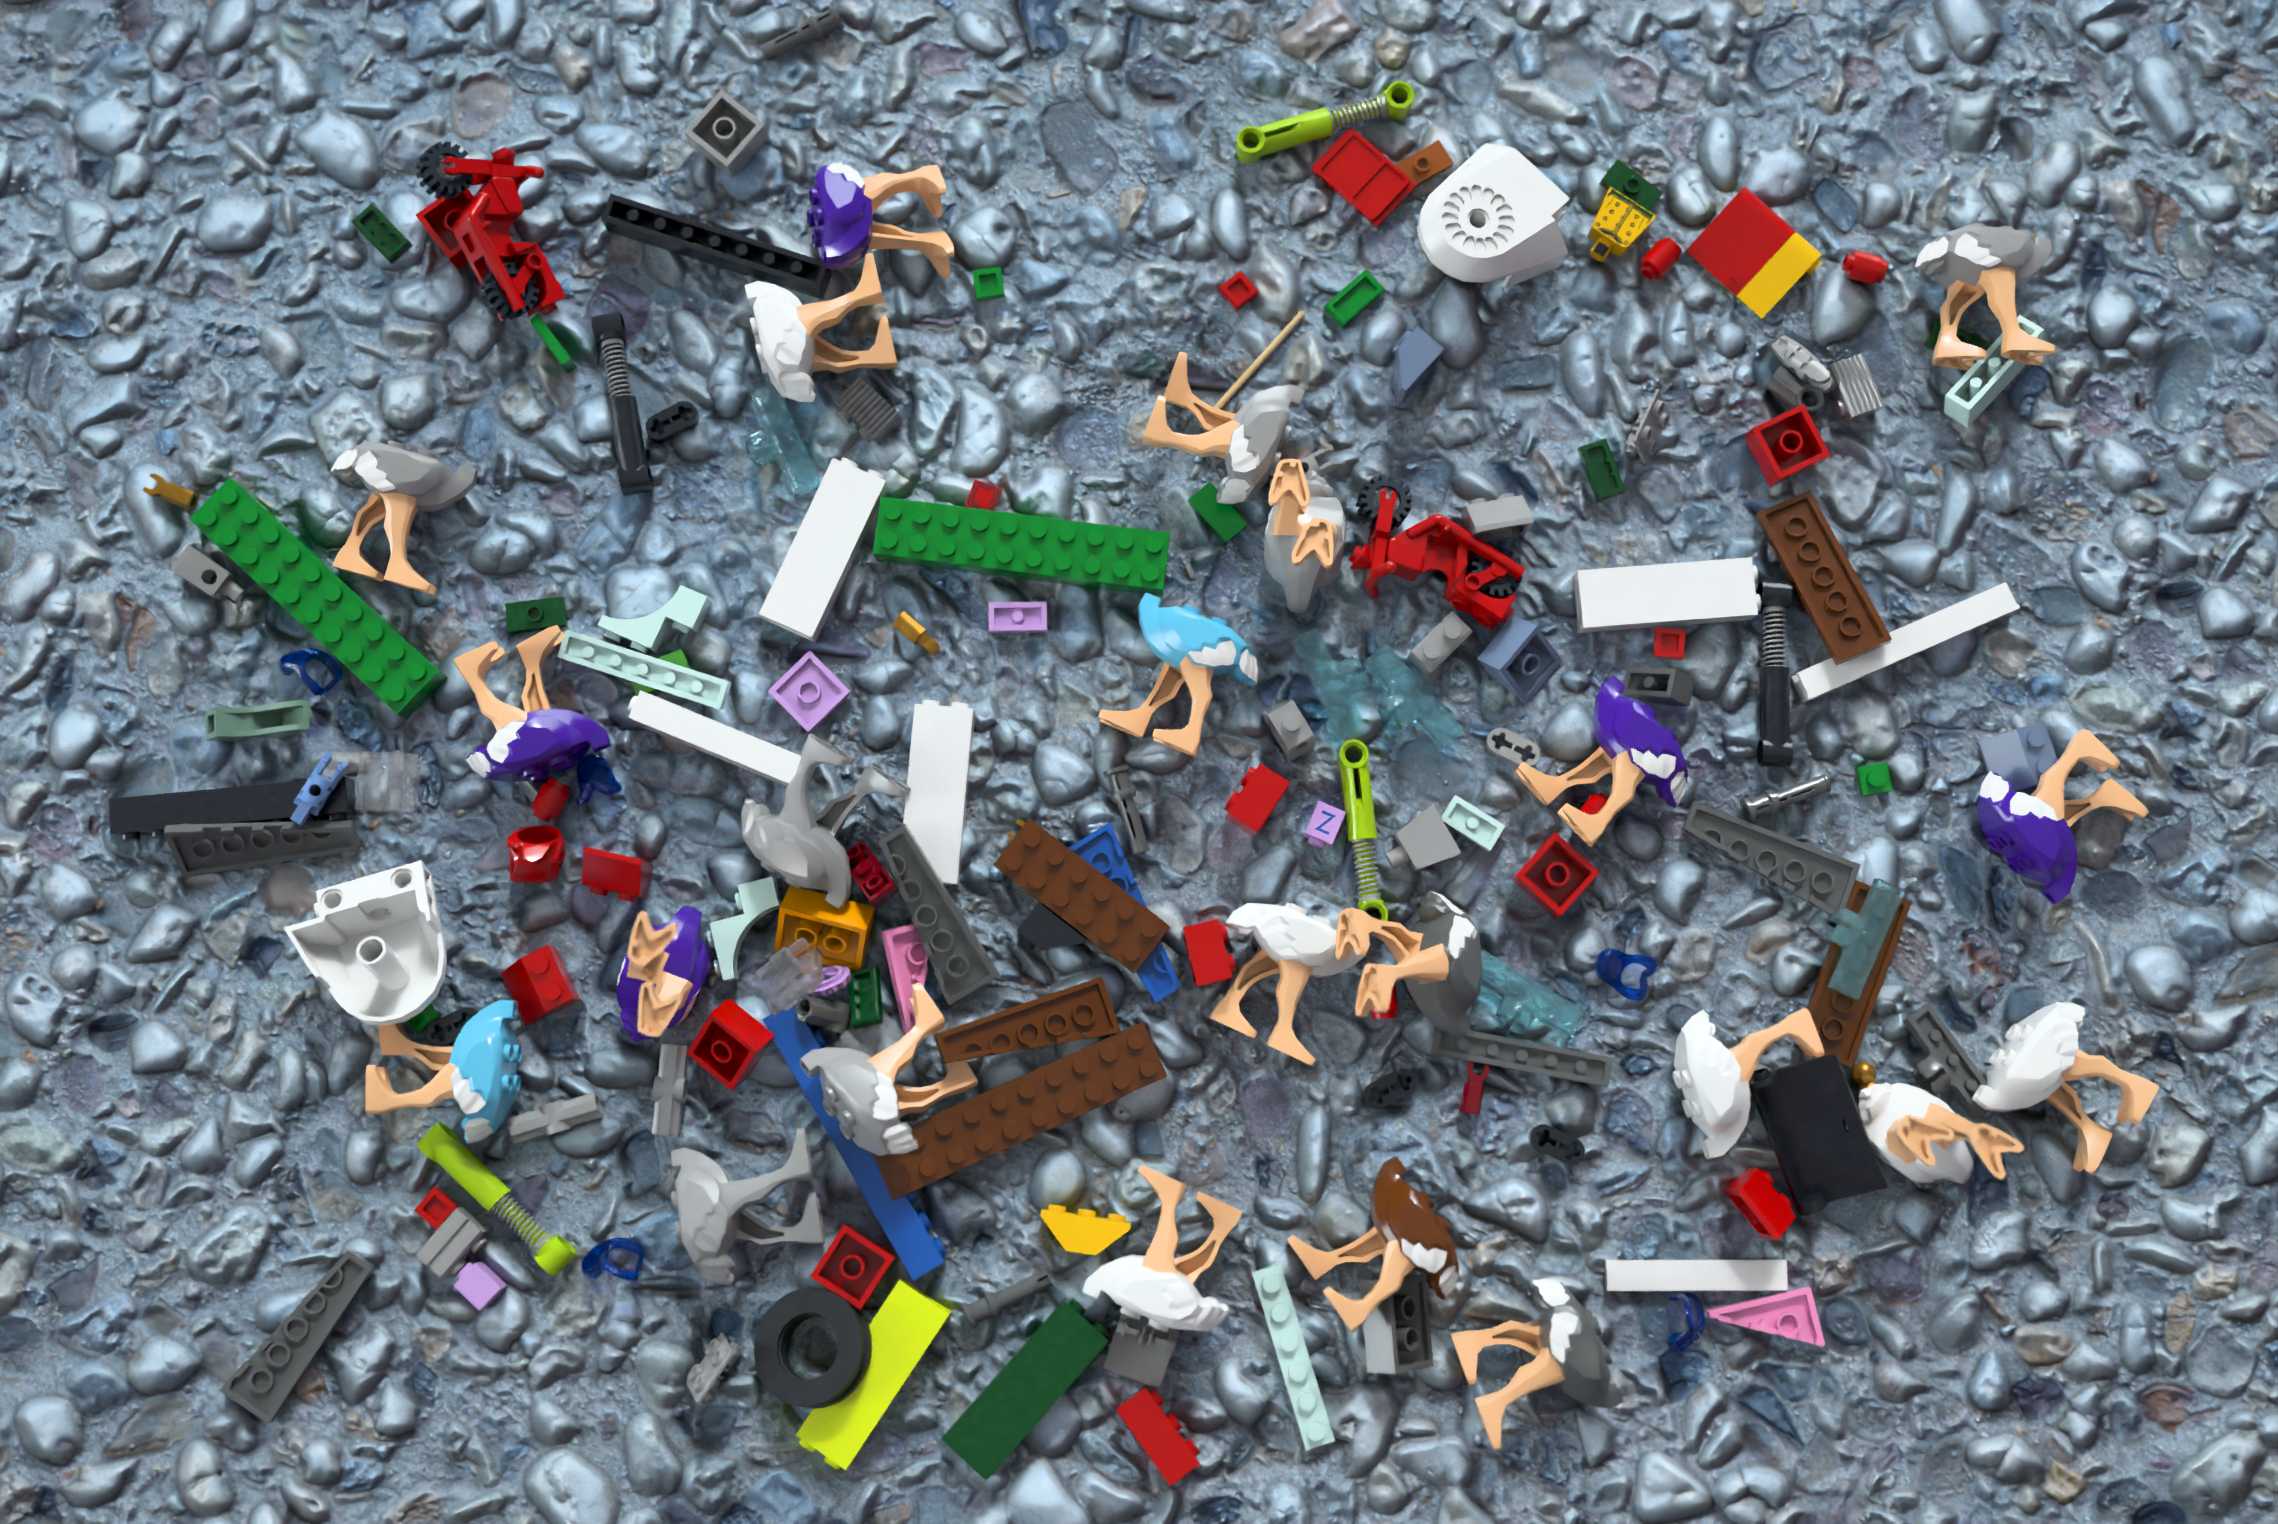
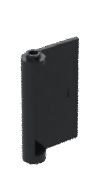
M1837 1053L1770 1071L1768 1068L1754 1071L1749 1080V1088L1799 1215L1805 1216L1820 1212L1827 1207L1830 1201L1887 1188L1888 1185Z

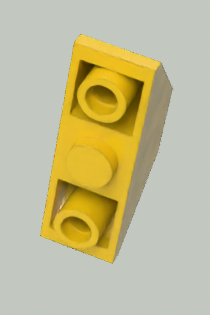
M1049 1204L1048 1209H1042L1040 1215L1065 1251L1090 1255L1100 1253L1129 1231L1131 1227V1222L1125 1221V1215L1108 1213L1107 1218L1095 1217L1096 1211L1078 1209V1214L1066 1212V1206Z

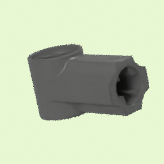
M1780 366L1764 387L1792 407V409L1803 404L1801 398L1811 399L1814 406H1805L1811 417L1816 414L1823 403L1824 396L1819 388L1806 385L1782 366Z
M804 995L801 1000L797 1001L795 1006L797 1020L820 1025V1028L846 1034L851 1016L850 1004L831 999L826 1001Z

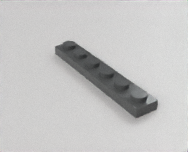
M1437 1026L1434 1029L1430 1054L1604 1087L1609 1085L1613 1057L1470 1030L1469 1033L1464 1035L1446 1034Z

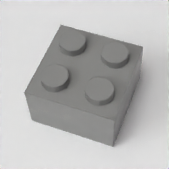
M723 90L718 92L684 131L689 144L732 179L769 138L765 124Z

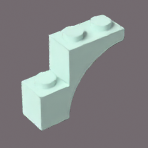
M680 585L673 598L656 612L636 619H616L602 615L598 626L605 631L603 636L620 643L622 638L631 642L630 648L646 654L649 650L657 653L671 622V627L679 632L687 634L690 630L698 633L712 602L707 596Z
M774 877L737 885L739 893L735 894V900L738 910H743L744 914L709 923L711 928L710 931H707L709 945L711 948L716 949L718 958L714 960V967L717 976H722L723 981L730 982L739 979L738 956L746 934L758 920L766 914L779 909L782 901L778 884Z

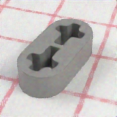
M1496 728L1486 737L1485 745L1487 750L1511 764L1519 767L1524 762L1521 760L1522 755L1514 751L1515 748L1522 751L1526 747L1531 749L1529 754L1533 756V759L1528 758L1524 762L1527 765L1533 766L1539 760L1540 751L1535 743L1507 729ZM1504 736L1503 742L1510 745L1511 748L1501 746L1499 749H1496L1492 737Z

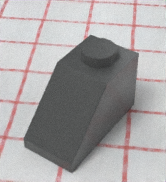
M1627 667L1623 684L1626 688L1621 695L1666 706L1690 707L1695 678L1677 669Z

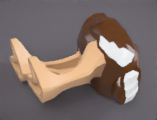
M1397 1156L1390 1158L1382 1164L1374 1180L1370 1213L1375 1226L1361 1237L1344 1247L1330 1252L1316 1249L1294 1235L1287 1238V1241L1314 1280H1317L1338 1264L1345 1262L1366 1263L1374 1257L1383 1254L1379 1280L1362 1300L1349 1299L1329 1286L1323 1290L1352 1334L1365 1322L1381 1301L1400 1289L1403 1278L1412 1269L1425 1273L1429 1288L1434 1289L1436 1295L1443 1300L1454 1290L1459 1276L1454 1242L1449 1235L1453 1232L1452 1228L1443 1217H1436L1431 1209L1435 1207V1204L1425 1191L1421 1190L1419 1192L1401 1179V1176L1407 1170Z

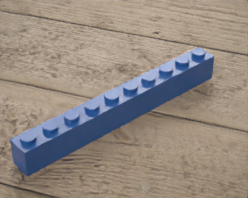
M792 1001L762 1020L767 1029L775 1035L773 1038L914 1281L945 1262L946 1258L944 1255L948 1253L942 1240L939 1237L934 1239L929 1231L932 1223L924 1211L918 1212L913 1203L917 1201L914 1192L892 1200L872 1152L857 1146L853 1139L848 1140L840 1129L841 1123L835 1115L831 1117L826 1112L822 1103L824 1099L820 1078L818 1075L809 1078L800 1066V1059L811 1050L822 1049L827 1045V1042L819 1029L814 1031L809 1023L797 1020V1013L795 1012L797 1002Z

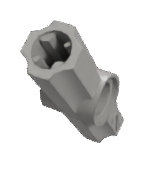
M661 1044L659 1072L655 1077L653 1085L655 1110L652 1134L679 1136L682 1104H685L688 1091V1079L685 1075L688 1056L686 1053L689 1046Z
M597 1092L567 1101L564 1099L540 1106L539 1110L508 1119L510 1136L514 1143L517 1144L543 1135L551 1136L573 1129L572 1126L603 1117V1107Z

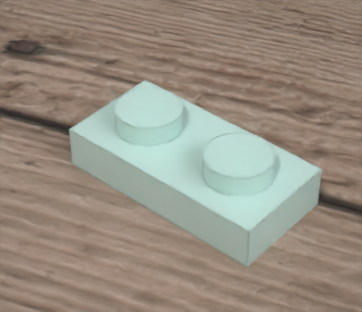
M1457 795L1453 796L1441 816L1446 826L1488 852L1492 849L1505 828V825Z

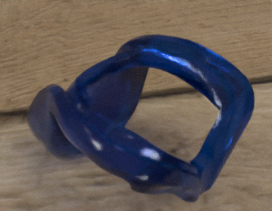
M307 648L290 652L281 657L278 663L281 673L285 676H291L297 672L302 682L315 696L324 695L342 678V670L338 663L329 654L317 649ZM312 659L322 662L333 676V680L324 688L320 687L306 673L305 664Z
M591 753L579 760L576 767L577 781L580 793L576 798L577 806L587 803L594 790L605 795H612L622 790L621 784L615 779L610 763L603 756Z
M1606 948L1595 958L1594 967L1597 976L1623 997L1640 1001L1644 999L1648 989L1647 979L1655 973L1658 963L1655 959L1646 955H1629L1614 948ZM1637 963L1647 968L1640 976V989L1627 987L1621 982L1622 972L1630 964Z
M628 1238L605 1240L594 1246L586 1254L581 1264V1270L584 1276L592 1280L599 1278L603 1271H607L618 1278L635 1282L640 1276L639 1271L644 1260V1248L641 1244ZM620 1248L636 1254L638 1260L634 1271L617 1268L611 1264L608 1259L610 1251Z
M1681 1293L1669 1297L1670 1301L1683 1300L1685 1316L1689 1327L1688 1331L1670 1333L1666 1340L1668 1348L1677 1354L1696 1342L1705 1330L1704 1309L1700 1299L1694 1293ZM1688 1298H1693L1697 1313L1696 1328Z

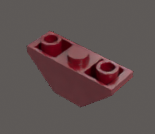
M863 840L846 851L849 857L851 875L874 907L878 909L900 892L899 887Z

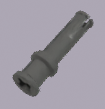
M831 5L829 10L815 17L809 16L806 19V23L759 47L768 63L813 39H819L820 41L823 39V35L837 28L841 30L844 28V25L834 5Z
M1123 765L1107 770L1103 774L1104 777H1108L1113 793L1110 797L1118 805L1133 856L1149 851L1150 847L1148 846L1133 798L1136 796V789L1132 788L1127 771L1129 767L1128 765Z
M1821 774L1776 792L1766 790L1763 792V795L1750 800L1748 798L1741 799L1740 807L1746 821L1754 823L1757 818L1771 814L1774 816L1779 814L1783 807L1831 791V783L1826 774Z
M1044 1268L1042 1271L994 1294L992 1291H988L983 1298L970 1304L965 1302L961 1305L972 1329L977 1327V1323L992 1316L999 1317L1002 1313L1001 1310L1048 1287H1052L1053 1284Z

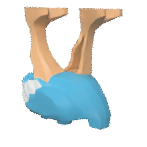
M1145 593L1138 605L1139 624L1152 653L1163 661V667L1153 690L1139 708L1130 711L1100 710L1099 722L1138 738H1143L1151 716L1159 707L1175 699L1181 685L1186 683L1192 699L1188 725L1179 730L1154 729L1152 736L1154 737L1153 741L1197 757L1204 717L1212 700L1210 686L1212 677L1230 674L1232 679L1238 683L1245 682L1248 686L1257 685L1259 674L1257 657L1252 649L1231 628L1227 627L1228 622L1214 616L1211 620L1200 616V610L1185 605L1184 609L1178 606L1160 608L1161 599Z
M501 999L483 1008L466 1022L453 1047L429 1046L414 1042L406 1034L402 1022L386 1026L379 1025L381 1055H410L420 1059L432 1070L440 1072L423 1088L411 1093L398 1094L392 1090L385 1066L367 1065L365 1084L366 1113L368 1115H377L409 1107H435L445 1100L456 1099L461 1110L466 1114L462 1120L461 1127L465 1130L464 1139L467 1144L481 1141L490 1134L495 1133L497 1128L505 1121L516 1099V1093H519L521 1086L520 1076L517 1075V1063L521 1062L522 1048L521 1045H518V1039L508 1022L509 1020L517 1019L518 1002Z

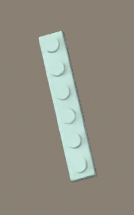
M567 629L565 630L557 655L558 658L720 710L724 708L732 683Z
M1281 1264L1253 1271L1251 1273L1305 1449L1309 1450L1334 1442L1333 1432Z

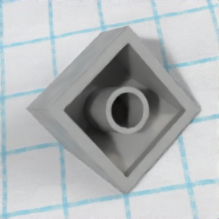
M1514 493L1499 495L1497 500L1486 501L1485 498L1470 500L1468 502L1469 505H1465L1462 511L1465 530L1484 542L1524 536L1534 523L1533 516L1523 495L1514 497Z

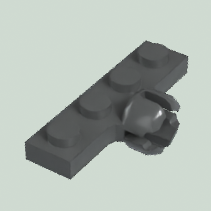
M1930 1003L1923 1004L1902 1020L1925 1053L1924 1059L1913 1068L1914 1079L1918 1081L1924 1076L1927 1080L1920 1087L1932 1095L1941 1093L1947 1087L1951 1088L1972 1118L1978 1119L1989 1110L1979 1106L1972 1100V1097L1980 1085L1988 1086V1083Z

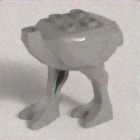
M809 734L802 750L797 772L784 791L785 805L781 814L773 815L764 803L757 804L754 799H745L741 811L742 836L754 856L762 861L760 865L773 873L779 871L786 876L785 881L798 889L804 887L826 890L828 894L825 900L841 909L851 896L852 883L849 857L844 846L837 839L843 825L854 808L867 794L883 793L901 797L902 795H908L911 788L881 769L867 764L854 788L848 793L830 800L822 812L814 816L808 791L815 768L820 764H833L844 767V765H852L855 758L817 736Z
M805 1128L796 1129L791 1154L783 1168L760 1177L732 1181L729 1173L704 1153L685 1147L671 1151L672 1167L674 1170H680L675 1181L676 1191L671 1192L672 1205L674 1210L677 1209L680 1220L675 1222L677 1240L681 1239L682 1245L685 1246L703 1279L716 1284L732 1285L734 1281L732 1272L735 1266L730 1255L736 1243L752 1242L761 1247L780 1243L825 1244L820 1200L817 1198L816 1192L808 1193L802 1220L795 1227L767 1225L745 1209L748 1206L764 1202L776 1188L786 1183L813 1179L809 1137L805 1133Z

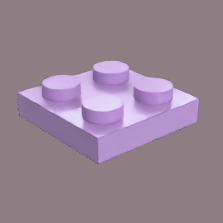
M810 650L768 690L809 734L851 694L850 690Z

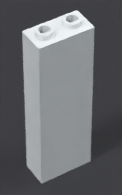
M832 458L759 612L763 620L812 642H816L879 509L880 499L885 496L888 490V485L883 480L884 476L871 469H868V472L857 468L858 464L847 458H842L841 461Z
M1752 557L1578 570L1573 575L1578 633L1752 620L1758 615V611L1761 610V598L1755 591V583L1758 580L1757 567L1753 566Z
M640 690L638 697L634 696L628 707V712H630L628 718L639 726L784 786L789 785L797 772L801 760L800 755Z
M922 700V704L914 705L907 786L911 790L905 799L903 824L906 823L945 886L959 887L975 712L966 703L952 702L951 707L939 706V701Z

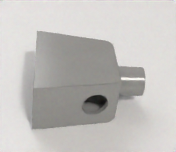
M189 545L170 568L218 600H222L225 597L232 603L237 604L246 592L245 589L235 583L238 578L236 575ZM217 575L216 582L212 584V579Z
M1286 700L1261 715L1289 762L1315 748L1314 734L1293 700Z
M1431 805L1393 836L1399 847L1386 853L1385 856L1393 869L1408 862L1411 869L1416 872L1455 858L1461 854V851L1435 806Z

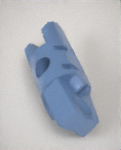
M326 750L293 801L298 806L290 819L299 825H303L311 813L317 816L350 764L342 761L330 779L325 777L322 773L333 757V754ZM315 785L321 788V793L318 796L313 792Z

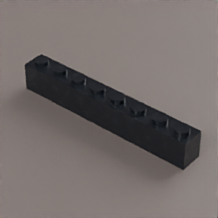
M611 193L601 218L608 232L822 300L832 276L831 269L825 268L822 260Z
M342 777L318 815L315 816L311 813L306 821H317L320 818H328V821L347 820V816L356 815L355 780ZM307 780L109 799L110 834L120 836L121 841L140 840V835L151 834V838H165L163 832L166 825L292 821L290 818L298 806L293 801ZM315 785L313 788L314 794L318 796L321 793V788L318 785Z

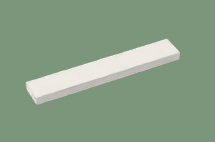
M1605 1260V1290H1788L1787 1260Z

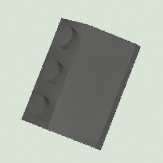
M1426 1274L1406 1275L1403 1278L1400 1289L1381 1301L1363 1323L1367 1373L1397 1374L1434 1366ZM1379 1277L1360 1280L1361 1300L1373 1289Z

